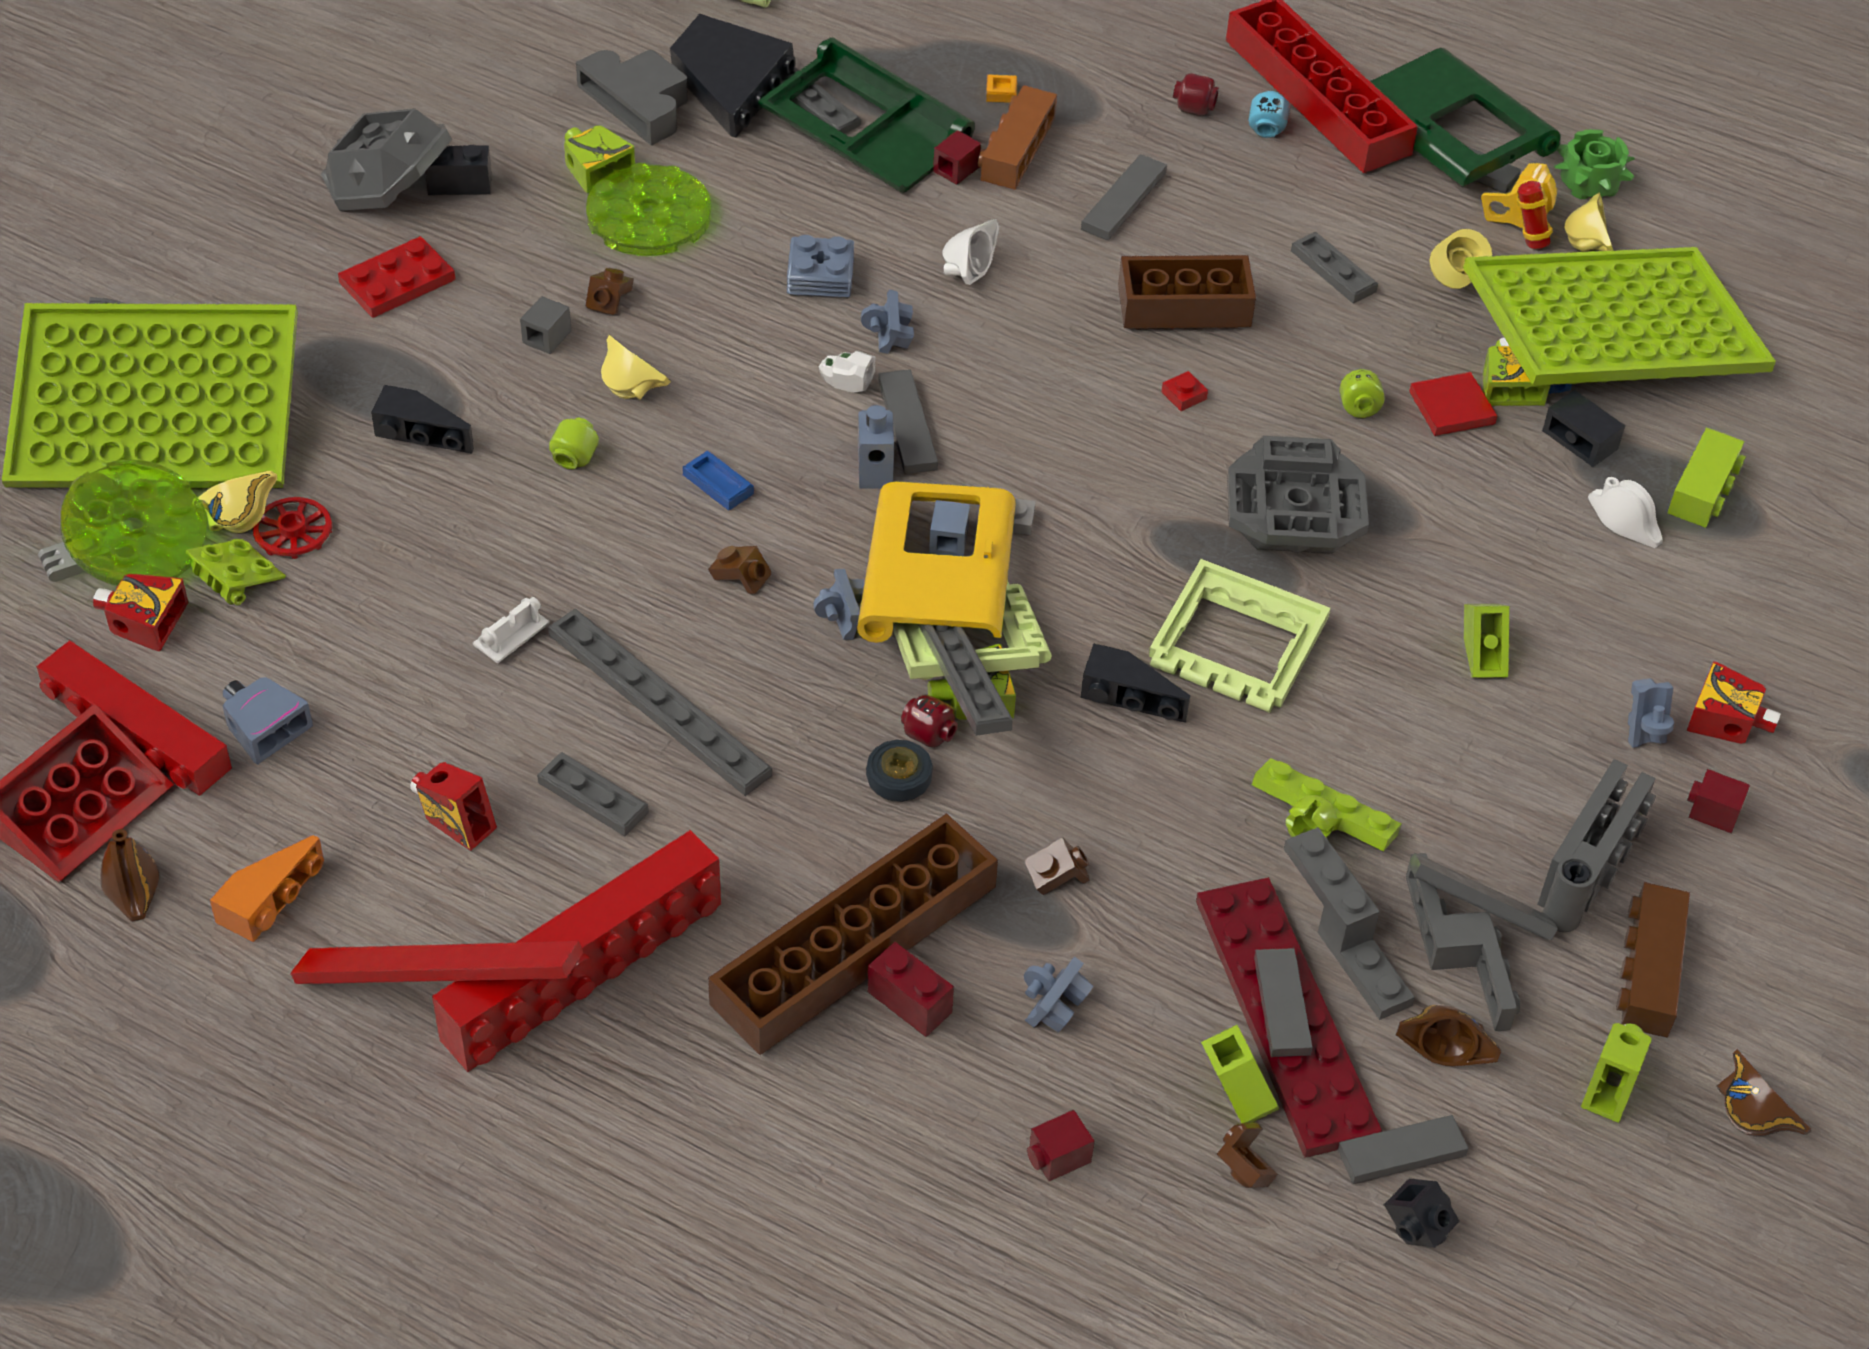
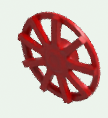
M304 497L283 498L265 507L261 520L253 527V536L255 542L268 555L291 556L292 559H297L298 555L322 548V544L332 533V519L328 510L315 500ZM299 502L297 511L286 512L283 504ZM307 504L318 508L317 512L306 518L303 515ZM275 507L280 513L278 520L265 516L268 511ZM322 517H325V525H309L312 522ZM259 523L272 526L277 529L266 532H259ZM306 533L322 534L315 540ZM280 536L272 545L264 540ZM297 539H302L308 545L297 548ZM290 540L291 549L280 548L285 541Z

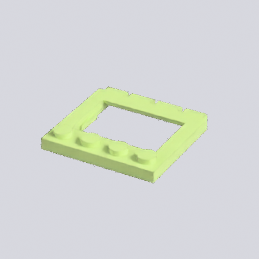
M1200 559L1150 646L1149 656L1152 657L1150 666L1172 675L1180 668L1182 669L1180 678L1205 688L1213 681L1215 682L1213 691L1238 701L1241 700L1244 694H1247L1246 704L1270 713L1274 705L1281 708L1327 622L1331 608ZM1202 598L1297 634L1295 639L1292 638L1283 653L1278 663V670L1271 683L1175 647Z
M1007 581L1002 632L1009 648L975 649L987 672L1039 668V663H1046L1052 657L1023 587L1020 584H1009ZM894 622L893 631L910 679L928 680L933 677L944 676L918 624Z

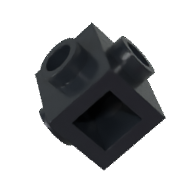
M1409 1178L1384 1204L1396 1225L1397 1234L1409 1245L1435 1248L1447 1239L1448 1233L1460 1222L1451 1206L1450 1198L1443 1192L1437 1181Z

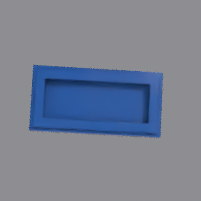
M708 450L682 467L684 477L728 511L754 494V485Z

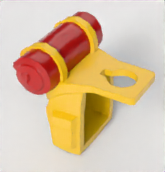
M1528 164L1524 171H1522L1512 191L1507 194H1482L1481 200L1486 221L1510 223L1523 228V236L1527 246L1530 248L1541 249L1551 243L1550 236L1553 233V229L1550 227L1549 222H1547V214L1554 208L1557 198V187L1547 164ZM1491 202H1500L1504 207H1509L1510 210H1507L1505 214H1497L1492 210Z

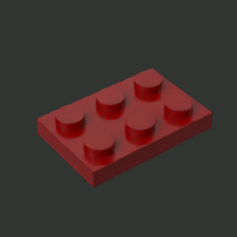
M421 236L338 273L339 283L372 318L456 280L455 270Z

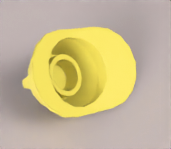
M1472 229L1458 230L1436 245L1431 251L1429 259L1431 271L1435 278L1443 285L1451 289H1461L1472 283L1463 269L1466 257L1492 256V249L1488 240L1480 232Z

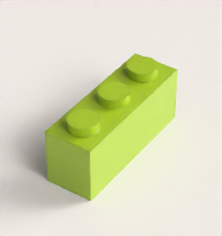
M1706 427L1675 488L1667 514L1705 528L1711 516L1718 517L1726 499L1721 496L1722 494L1729 496L1736 477L1731 475L1732 473L1739 475L1746 456L1741 455L1745 441Z

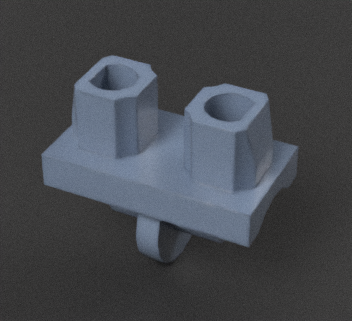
M888 290L887 303L884 306L873 303L861 312L862 325L872 332H878L879 352L888 354L893 345L908 349L914 337V328L908 326L913 314L912 305L898 302L897 291Z
M835 569L833 573L836 580L834 585L829 589L825 588L819 592L820 595L813 602V608L819 617L828 618L829 621H837L843 640H853L861 606L857 603H861L864 579H848L845 569Z
M1651 678L1632 682L1631 694L1633 695L1632 711L1628 715V725L1630 726L1629 744L1634 748L1647 742L1667 743V735L1673 731L1674 720L1670 716L1673 695L1672 685L1669 682L1656 684Z
M1074 956L1056 978L1052 976L1055 968L1049 963H1046L1043 968L1030 966L1026 970L1024 981L1029 986L1025 991L1026 995L1032 999L1038 994L1043 995L1025 1019L1028 1024L1035 1027L1042 1021L1050 1028L1059 1032L1068 1023L1074 1011L1058 1000L1061 994L1078 1006L1093 988V985L1078 972L1083 966V962Z

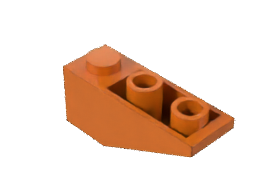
M312 835L235 872L210 899L215 922L254 942L263 931H267L273 925L276 916L286 904L292 903L296 899L300 888L311 876H315L322 868L324 857L320 838Z

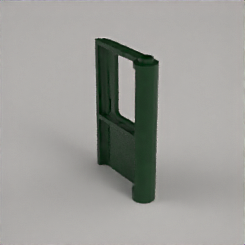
M833 37L823 40L819 44L815 60L801 70H798L793 76L758 100L762 108L900 193L907 192L933 171L934 148L957 130L971 138L975 131V123L971 119ZM829 77L886 111V113L857 135L850 137L791 102V100L820 78Z
M1440 47L1370 81L1418 126L1413 149L1462 187L1507 164L1515 162V160L1533 151L1540 157H1546L1553 154L1559 148L1561 135L1557 129L1445 48ZM1475 101L1521 136L1486 154L1479 155L1435 123L1434 120Z

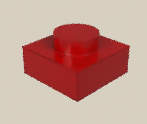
M1187 371L1163 382L1161 393L1180 411H1183L1207 400L1208 389Z

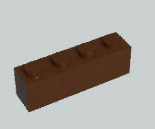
M1644 882L1639 897L1632 896L1628 918L1634 919L1633 926H1628L1624 941V948L1630 949L1629 957H1624L1620 973V979L1626 980V988H1620L1616 1010L1622 1011V1025L1635 1024L1644 1033L1668 1038L1677 1017L1690 892Z

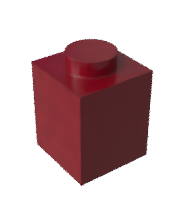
M957 130L934 148L933 172L958 185L979 168L978 158L981 152V143Z
M1707 769L1702 783L1694 781L1687 801L1694 803L1688 818L1732 833L1750 784Z
M1071 1110L1031 1128L1027 1154L1033 1167L1036 1170L1041 1169L1050 1182L1092 1163L1095 1141L1076 1111Z

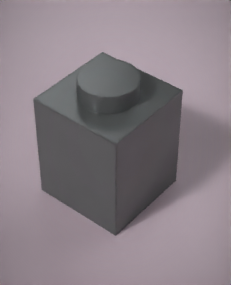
M541 296L520 318L522 343L551 354L571 332L569 307Z

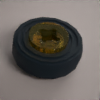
M898 739L887 741L877 746L868 757L866 776L870 788L878 796L887 800L899 802L913 800L922 795L931 784L933 765L929 753L922 746L914 742Z

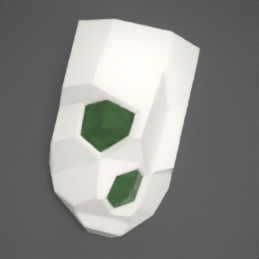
M858 350L854 353L843 352L838 356H827L820 363L819 371L825 382L837 389L851 393L866 391L875 372V356Z

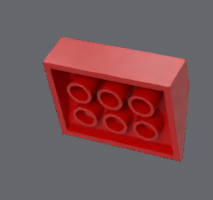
M93 704L0 780V840L60 883L111 840L114 831L124 829L170 790L174 784Z

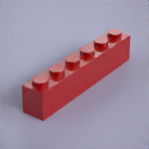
M72 641L66 642L36 666L41 680L39 686L48 698L61 701L76 717H79L95 704L159 770L168 774L180 788H188L200 796L232 769L226 744Z

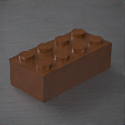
M1248 255L1121 256L1118 289L1124 328L1252 327L1256 295Z

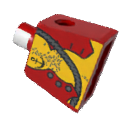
M141 574L125 575L115 591L99 588L93 599L94 608L105 612L109 630L114 635L159 652L189 603L183 579Z
M1713 661L1686 731L1742 744L1746 743L1752 726L1774 733L1781 713L1760 706L1766 691L1764 685Z
M445 762L439 763L427 774L419 772L413 777L410 789L419 795L426 819L466 849L472 851L497 829L482 777Z

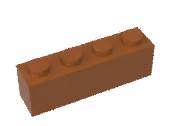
M1023 85L1018 95L1012 97L1009 111L1007 114H1002L998 130L992 131L987 149H982L980 152L978 167H981V181L1016 189L1055 120L1057 94Z

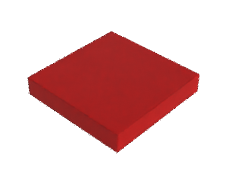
M1471 372L1414 382L1410 385L1409 392L1434 436L1494 425L1496 423L1497 415Z

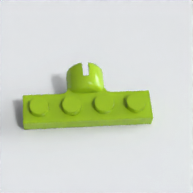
M1272 758L1255 773L1251 784L1293 806L1289 810L1290 815L1285 821L1291 837L1319 827L1325 837L1334 830H1340L1384 852L1398 836L1402 823L1390 818L1388 814L1376 811L1358 802L1354 797L1342 794L1324 785L1322 781L1308 777L1292 769L1288 764Z

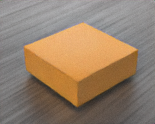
M987 75L986 102L1010 103L1012 97L1017 96V76Z

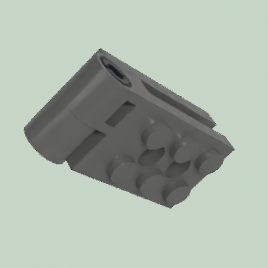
M1613 759L1554 855L1537 905L1543 907V913L1552 918L1558 928V932H1571L1575 930L1581 922L1584 911H1588L1602 887L1609 889L1618 871V868L1614 866H1617L1619 862H1625L1633 846V843L1629 841H1632L1634 837L1638 839L1645 828L1648 818L1642 815L1647 816L1656 799V795L1651 793L1656 778L1641 772L1620 807L1615 801L1619 803L1628 786V782L1623 780L1628 765ZM1608 824L1609 827L1605 832V830L1602 829V827Z

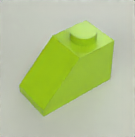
M1464 604V643L1471 677H1508L1509 606L1503 604Z

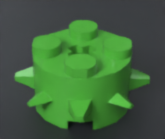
M1584 130L1577 132L1574 135V139L1568 142V144L1559 145L1556 151L1564 160L1562 163L1554 165V167L1561 169V179L1571 189L1572 196L1578 199H1587L1599 192L1601 197L1615 196L1621 181H1632L1634 179V175L1625 166L1626 163L1635 160V158L1628 156L1627 145L1621 138L1617 137L1615 141L1603 136L1604 131Z

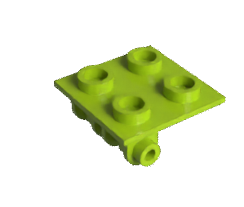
M233 539L228 542L204 545L203 547L188 549L185 552L193 559L191 561L192 572L199 576L213 591L220 593V596L230 605H240L245 601L246 595L244 592L246 587L285 579L286 577L271 561L263 557L250 543L243 539Z

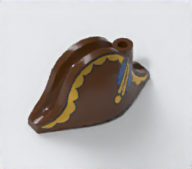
M118 829L113 832V841L109 842L100 869V881L105 895L133 922L145 919L159 882V870L155 861L143 846L132 837H129L126 830Z
M1427 1006L1419 1015L1400 1021L1396 1031V1036L1427 1060L1439 1065L1465 1066L1498 1062L1501 1054L1500 1047L1487 1036L1482 1024L1477 1023L1466 1012L1452 1006Z
M1736 1049L1733 1052L1735 1071L1716 1086L1725 1097V1109L1732 1125L1740 1132L1755 1137L1767 1136L1780 1131H1791L1802 1135L1810 1133L1811 1128L1768 1085L1742 1053Z

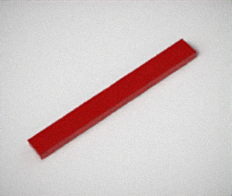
M579 941L309 948L290 974L295 984L566 979L583 954V950Z

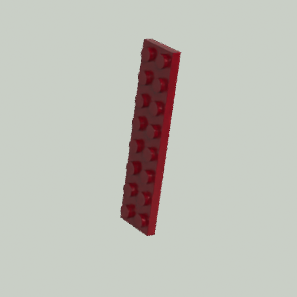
M1267 877L1198 892L1196 898L1197 906L1304 1158L1337 1151L1339 1143L1383 1132L1270 878ZM1294 948L1313 1048L1311 1055L1271 1057L1254 961L1255 950Z

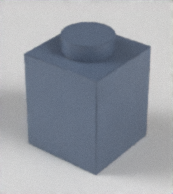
M936 500L930 529L929 554L964 556L969 529L970 504Z

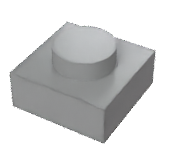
M1015 499L1013 533L1031 535L1036 501Z

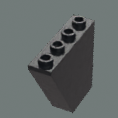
M700 13L670 47L671 63L687 76V88L726 132L735 138L744 128L749 126L751 119L758 110L762 109L758 100L781 84V79L784 80L788 74H791L796 64V58L793 55V43Z

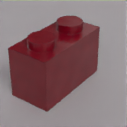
M894 942L868 965L867 992L925 1037L952 1014L954 986L898 943Z

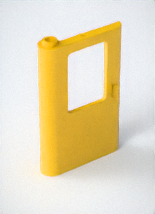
M889 482L880 489L857 624L858 634L869 642H883L891 637L894 622L984 628L990 630L994 637L1001 638L1016 506L1015 497L1012 493L1005 489L912 482ZM936 500L980 505L974 554L965 557L906 552L904 546L912 501L936 502Z

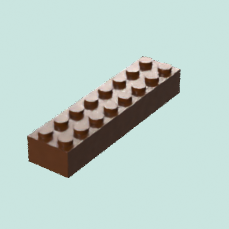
M946 813L708 977L709 1005L759 1055H762L867 980L868 965L894 942L898 943L905 950H909L996 888L998 859Z

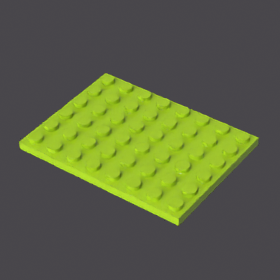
M1697 247L1466 257L1463 269L1532 385L1546 386L1550 384L1755 374L1772 372L1776 363Z
M25 303L2 474L3 485L5 487L71 488L73 481L79 476L96 473L111 480L115 488H211L234 478L271 470L277 474V480L272 488H283L298 319L296 304Z

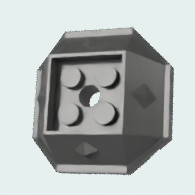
M416 108L363 113L330 150L326 168L322 171L321 176L339 211L385 208L397 199L396 196L399 192L409 188L423 175L450 143L452 138L444 124H437Z
M1262 436L1253 445L1252 449L1239 457L1228 468L1229 527L1241 532L1256 550L1332 554L1346 543L1367 534L1369 520L1365 474L1350 459L1340 453L1341 449L1332 439Z

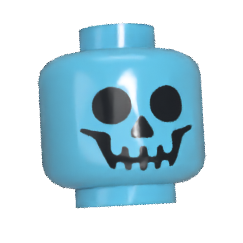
M1275 91L1258 94L1253 98L1248 118L1250 127L1258 135L1266 138L1280 134L1287 126L1290 110L1289 102L1284 96Z

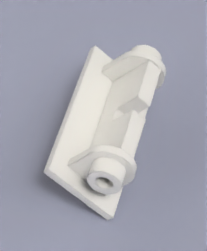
M535 597L530 599L524 598L521 600L520 605L509 612V616H504L489 628H484L481 632L482 635L473 642V646L496 663H499L549 625L550 621L538 613L541 604Z

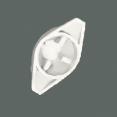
M996 219L965 229L946 243L943 248V257L947 262L944 265L945 275H959L965 284L970 285L986 274L993 258L1000 228Z
M1609 477L1606 479L1603 489H1596L1589 494L1588 499L1598 517L1610 530L1618 535L1653 548L1662 544L1663 538L1657 524L1654 502L1646 489L1640 484L1631 480L1619 482L1618 479Z

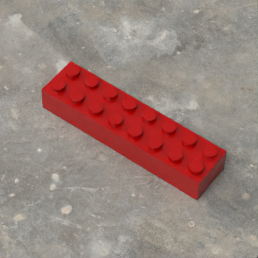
M1262 0L1229 12L1226 42L1362 173L1412 155L1418 126L1283 0Z
M689 830L515 942L579 941L583 954L566 979L454 981L432 995L440 1042L467 1072L478 1065L488 1063L494 1058L496 1053L511 1043L521 1041L527 1036L529 1031L544 1021L553 1020L560 1014L561 1010L576 1000L586 998L594 988L606 980L618 977L626 967L640 958L648 957L659 945L671 937H678L688 926L700 918L708 917L714 913L718 906L721 905L719 858Z

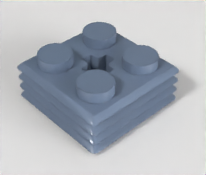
M810 235L792 237L787 271V293L792 295L850 297L854 241L846 240L839 236L832 237L831 239L814 238Z

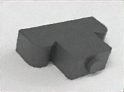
M609 50L598 51L576 62L577 86L652 146L676 132V108L688 102L687 76L654 50H647L623 63H620V57L617 53Z

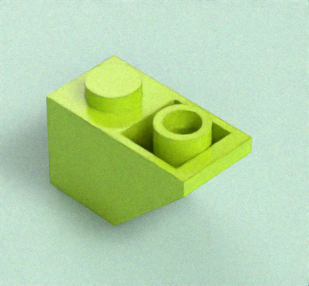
M1238 1025L1201 1042L1241 1123H1252L1279 1110Z

